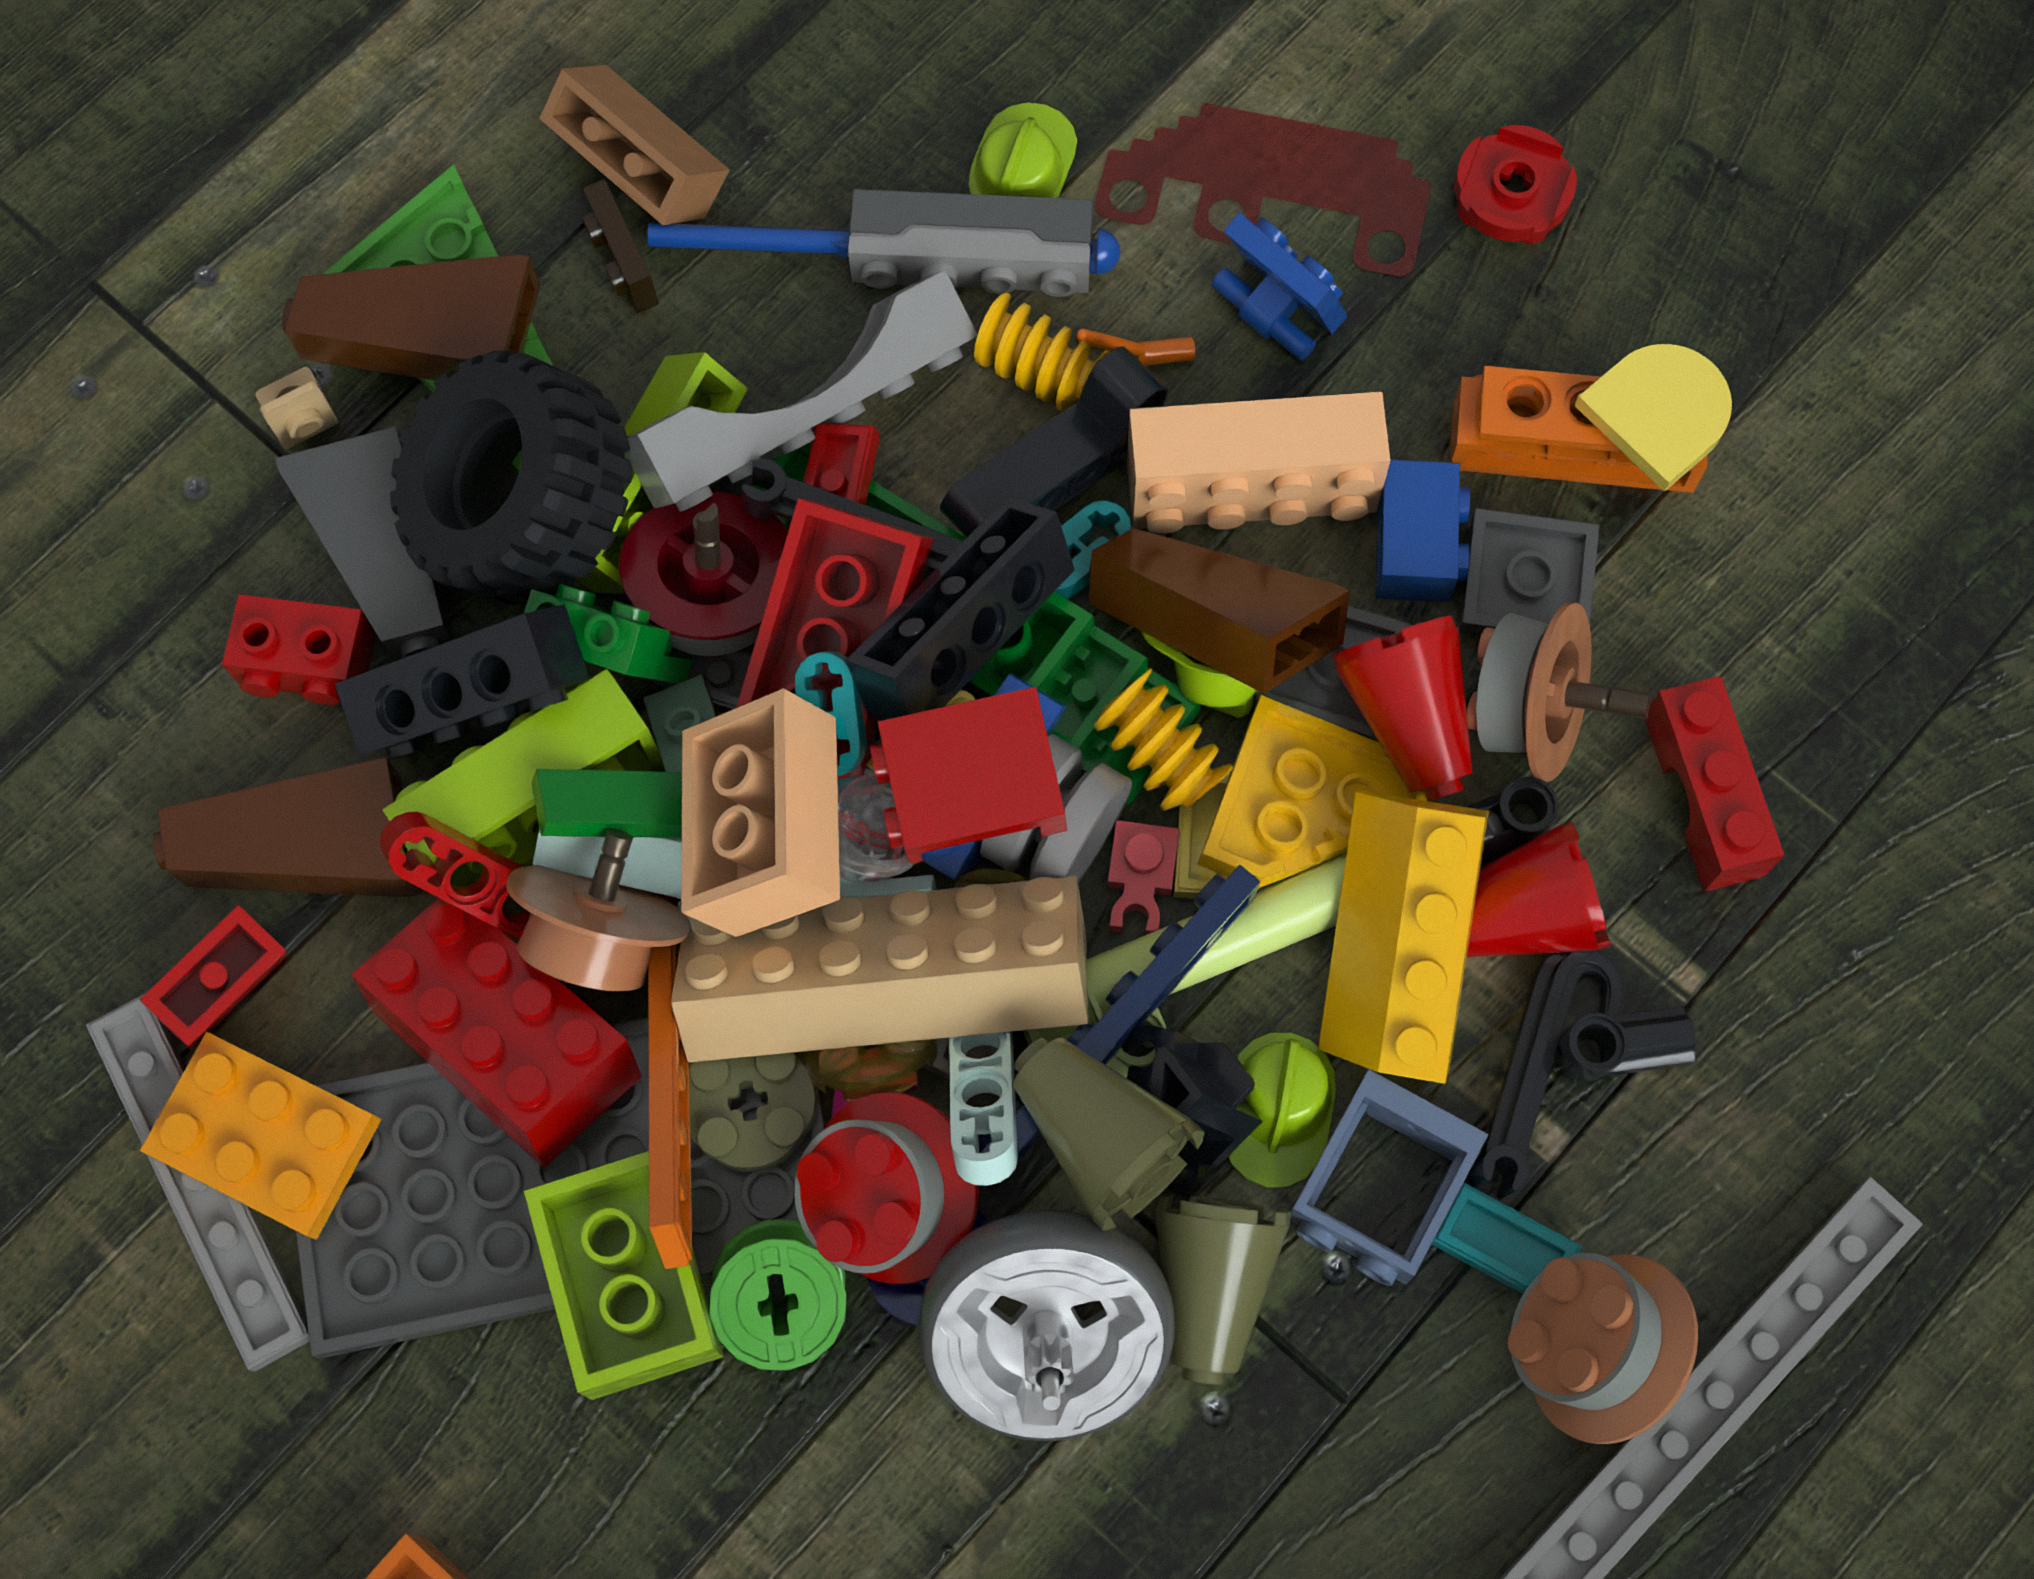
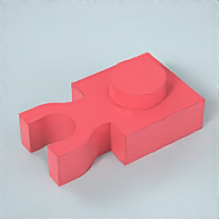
M1116 820L1107 888L1124 890V892L1112 908L1109 932L1122 934L1123 917L1130 911H1140L1146 916L1148 921L1145 935L1159 930L1160 911L1155 902L1154 894L1171 896L1179 828Z

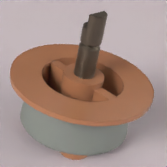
M1574 602L1563 604L1556 611L1549 624L1509 613L1499 621L1496 628L1487 627L1481 635L1478 646V662L1482 667L1478 691L1472 694L1467 708L1468 728L1477 730L1481 746L1487 752L1527 753L1529 766L1534 777L1548 782L1554 780L1565 767L1576 743L1585 709L1606 712L1608 710L1612 714L1647 719L1652 693L1613 688L1611 690L1608 686L1589 684L1592 656L1591 631L1587 613L1581 604Z
M1578 1253L1552 1260L1527 1287L1514 1313L1511 1332L1508 1337V1348L1519 1377L1534 1392L1542 1412L1555 1427L1563 1433L1583 1442L1611 1444L1631 1439L1645 1432L1660 1421L1679 1399L1686 1387L1695 1363L1698 1346V1324L1694 1305L1686 1288L1669 1269L1656 1261L1630 1254L1606 1257L1596 1253Z

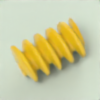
M1007 292L1001 294L990 306L979 328L974 348L975 362L985 368L994 365L995 373L1005 380L1015 375L1016 386L1024 391L1031 390L1036 386L1035 392L1038 399L1048 403L1056 398L1057 410L1063 412L1079 401L1090 372L1110 351L1106 349L1094 362L1091 361L1089 356L1092 343L1081 341L1073 350L1070 349L1068 346L1072 329L1064 326L1051 338L1048 336L1051 317L1044 314L1033 326H1030L1027 323L1031 306L1024 302L1011 315L1007 313L1011 295Z
M1150 668L1102 708L1103 710L1093 727L1097 732L1113 726L1119 728L1110 745L1113 751L1132 745L1136 748L1127 764V768L1133 771L1148 765L1151 766L1152 771L1143 787L1147 791L1164 785L1169 788L1160 804L1163 811L1180 805L1186 808L1217 785L1233 770L1234 766L1230 763L1213 769L1210 768L1219 748L1215 744H1209L1198 749L1193 747L1202 732V728L1199 724H1193L1182 729L1176 727L1185 712V707L1182 704H1177L1163 710L1160 708L1169 688L1162 684L1145 690L1143 686L1152 672V668Z

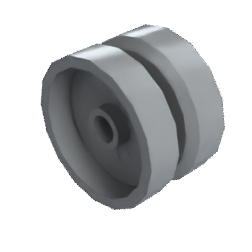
M1051 734L1048 736L1065 810L1068 831L1041 837L1040 828L1037 827L983 839L980 854L1009 873L1022 868L1032 859L1029 871L1030 880L1039 877L1059 878L1077 876L1079 884L1107 841L1116 824V820L1119 819L1129 797L1132 782L1130 778L1104 763L1088 770L1080 778L1083 768V754L1081 750L1058 736Z

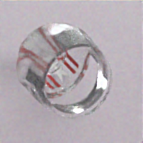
M876 774L838 779L840 879L854 883L873 882L884 877L899 875L914 866L915 864L909 863L906 852L901 856L903 846L892 849L883 809L893 807L894 797L891 783L878 785Z

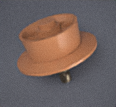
M607 830L601 849L603 854L599 856L593 879L535 865L514 870L510 873L506 883L509 895L521 907L531 913L517 944L519 955L528 964L545 974L587 988L605 991H630L642 987L646 983L651 948L681 943L689 934L690 922L685 914L681 913V910L664 898L649 891L619 885L626 863L624 859L628 857L633 840L630 834L620 830Z

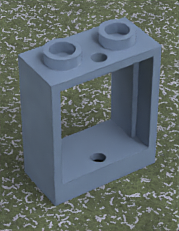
M1368 1069L1291 1211L1290 1221L1299 1225L1296 1234L1307 1243L1325 1252L1331 1253L1334 1247L1337 1246L1359 1259L1356 1268L1381 1284L1392 1286L1396 1279L1407 1285L1420 1267L1489 1134ZM1364 1113L1452 1161L1403 1255L1314 1207Z

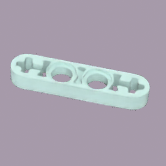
M1013 1031L949 1037L951 1146L957 1174L964 1181L974 1185L987 1186L996 1184L1012 1174L1016 1169L1018 1160L1015 1088L1013 1087L1015 1080ZM982 1045L998 1048L995 1054L986 1058L973 1059L965 1055L970 1049ZM981 1093H993L1000 1097L994 1104L982 1108L966 1104L969 1098ZM978 1134H990L992 1142L990 1152L979 1153Z

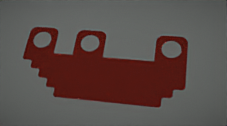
M1205 103L1201 107L1199 117L1194 118L1183 115L1180 117L1178 128L1176 129L1160 127L1156 129L1154 139L1151 141L1134 139L1130 151L1123 152L1113 149L1108 151L1095 208L1097 213L1104 218L1138 225L1147 224L1155 216L1164 177L1203 184L1194 220V229L1201 237L1228 243L1231 242L1225 233L1215 229L1208 219V211L1211 205L1221 199H1233L1239 202L1245 209L1246 218L1253 224L1257 223L1263 196L1362 215L1353 255L1356 265L1364 270L1394 276H1405L1413 270L1431 183L1428 180L1412 176L1413 164L1411 161L1397 158L1398 143L1396 140ZM1125 179L1140 182L1147 191L1145 205L1135 212H1122L1116 209L1109 197L1110 190L1114 184ZM1382 230L1398 233L1406 244L1404 256L1392 264H1383L1374 260L1368 252V241L1373 234Z

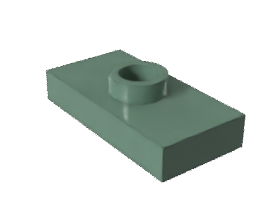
M702 674L643 697L666 772H682V731L717 717L709 689Z

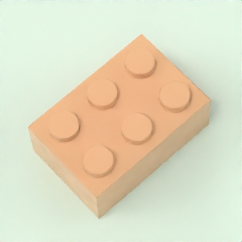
M783 688L683 730L681 913L734 937H738L840 900L836 717Z

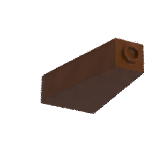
M519 254L301 276L295 297L289 298L284 306L282 326L284 333L287 334L300 358L303 360L436 381L445 372L451 370L458 372L459 363L477 355L484 356L486 353L497 350L523 353L540 290V283L530 257Z
M1135 528L1092 550L1089 566V605L1263 694L1344 644L1350 590L1340 585Z
M386 757L157 809L160 832H155L152 839L156 860L162 870L169 871L186 887L412 897L422 894L421 888L400 878L392 871L380 848V835L385 825L390 822L382 809L395 802L396 797L403 790L401 776ZM403 844L401 848L406 854L408 850L406 846Z

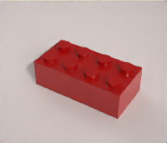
M798 498L736 708L783 688L796 695V672L800 664L811 655L830 651L839 652L849 657L922 584L935 538L824 503ZM822 663V673L812 676V685L814 689H824L827 709L833 710L832 690L843 686V679L841 674L830 672L828 663ZM864 705L863 714L867 740L866 755L862 763L852 772L837 776V785L845 788L861 782L870 756V746L873 745L878 729V720L868 717ZM836 735L837 765H839L840 755L850 751L849 740L838 739Z
M440 898L433 902L351 974L372 1012L543 1168L642 1077L629 1043L624 1036L557 978L545 974L528 964L517 952V944L498 927H494Z

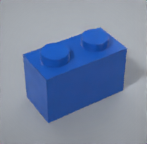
M1390 461L1377 508L1375 598L1450 602L1457 581L1467 580L1469 544L1459 543V523L1467 524L1470 488L1460 486V463Z

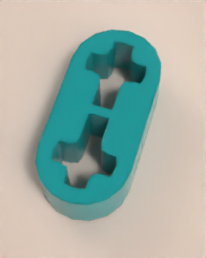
M1109 501L1093 502L1061 526L1070 556L1075 555L1072 559L1075 570L1055 590L1056 593L1068 599L1090 583L1089 566L1092 550L1109 541L1102 536L1089 546H1085L1092 539L1093 524L1097 523L1102 528H1106L1111 524L1115 525L1114 538L1131 530L1130 517L1125 509L1118 504Z
M826 651L811 655L800 664L795 675V692L798 697L836 717V735L838 739L849 740L850 751L840 755L839 765H837V776H841L856 769L866 755L867 740L863 705L846 663L848 657L839 652ZM822 663H828L830 672L841 674L843 679V686L832 690L833 710L827 709L824 689H814L812 685V676L822 673Z

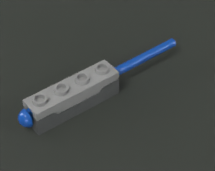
M853 189L850 230L694 224L662 225L660 223H649L647 233L649 247L836 254L842 258H849L852 282L864 283L869 287L878 289L890 288L895 284L911 285L920 279L946 270L954 288H983L985 291L994 294L1010 293L1014 290L1043 291L1050 296L1065 297L1073 293H1089L1090 274L1103 275L1110 272L1117 265L1120 258L1119 242L1111 232L1098 228V239H1092L1093 200Z

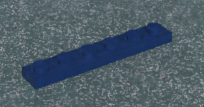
M1241 865L1227 879L1220 873H1217L1195 898L1193 904L1199 908L1196 914L1184 927L1180 926L1176 921L1169 925L1149 951L1156 957L1140 976L1132 970L1126 973L1105 999L1112 1006L1095 1026L1089 1020L1088 1024L1079 1025L1068 1037L1067 1041L1107 1065L1132 1037L1134 1029L1143 1025L1254 901L1260 881ZM1019 1095L1016 1097V1101L1022 1107L1016 1112L1017 1164L1042 1137L1040 1130ZM981 1134L978 1137L979 1153L990 1152L991 1136L990 1134ZM1001 1182L987 1185L986 1187L993 1192Z

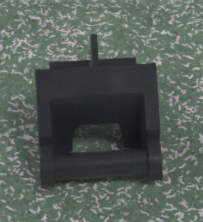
M1151 1025L1139 1026L1132 1033L1133 1040L1148 1048L1154 1046L1156 1054L1153 1062L1146 1067L1131 1065L1128 1068L1126 1078L1194 1120L1204 1131L1203 1141L1198 1150L1188 1140L1178 1155L1187 1165L1167 1186L1173 1193L1181 1196H1191L1202 1187L1206 1167H1218L1263 1122L1245 1099L1253 1091L1255 1082L1224 1043H1200L1177 1031Z

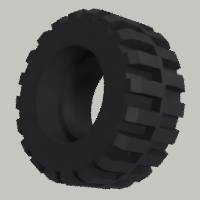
M497 350L486 353L484 356L477 355L458 364V372L454 370L445 372L434 382L435 391L431 395L428 394L421 397L413 409L417 415L411 426H404L399 442L403 443L400 457L393 460L391 476L396 480V490L390 492L391 509L395 515L399 516V520L394 525L402 544L407 546L406 551L411 560L420 570L426 571L430 578L442 584L512 606L518 603L527 605L531 589L556 594L559 583L574 587L573 579L575 577L584 578L588 576L599 564L595 558L601 549L608 550L617 535L612 531L618 516L624 517L629 501L623 496L625 484L631 483L632 465L630 460L625 459V452L630 450L625 428L619 425L621 419L611 400L603 396L601 389L582 378L522 352L513 353L509 350ZM522 450L521 464L515 485L507 500L499 509L500 494L505 476L513 460Z

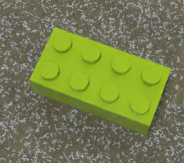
M605 669L596 676H589L590 679L569 686L566 689L568 700L549 705L540 711H530L519 716L502 735L484 746H474L463 751L454 759L451 767L428 781H418L407 786L398 794L395 802L382 810L389 821L405 812L427 814L526 867L533 863L540 828L531 784L536 769L666 771L660 752L648 727L610 671ZM424 839L417 844L409 841L404 843L408 851L410 849H417L428 855L432 863H435L437 856L430 851ZM476 861L461 864L454 870L450 884L457 887H466L475 883L483 872V864Z

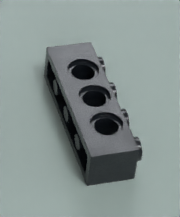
M1007 497L846 659L868 717L883 721L945 707L1073 573L1075 568L1057 512Z
M563 604L524 613L335 684L359 757L385 749L390 761L426 749L422 737L432 734L435 745L471 734L472 730L469 721L479 718L482 728H486L517 718L520 715L516 704L527 701L532 712L566 701L568 696L565 687L590 678L566 606Z

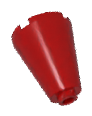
M1449 615L1401 629L1399 633L1381 639L1377 637L1332 655L1336 667L1335 671L1410 794L1423 790L1426 800L1431 801L1464 790L1460 777L1472 774L1473 771L1459 628L1456 627L1453 616Z
M1573 822L1558 825L1480 868L1467 958L1597 951L1598 949L1611 946L1605 931L1607 926L1587 859H1582L1577 843L1580 838Z

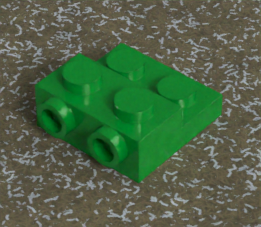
M561 583L558 585L556 594L531 589L524 613L565 604L584 661L629 676L672 683H681L688 679L693 661L671 654L673 642L669 641L670 632L648 623L650 611L618 601H613L611 611L593 606L597 594Z

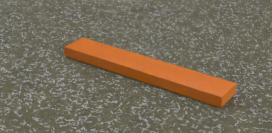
M681 943L664 947H652L648 964L649 1228L665 1269L690 1265V1260H692L689 1063L671 1005Z

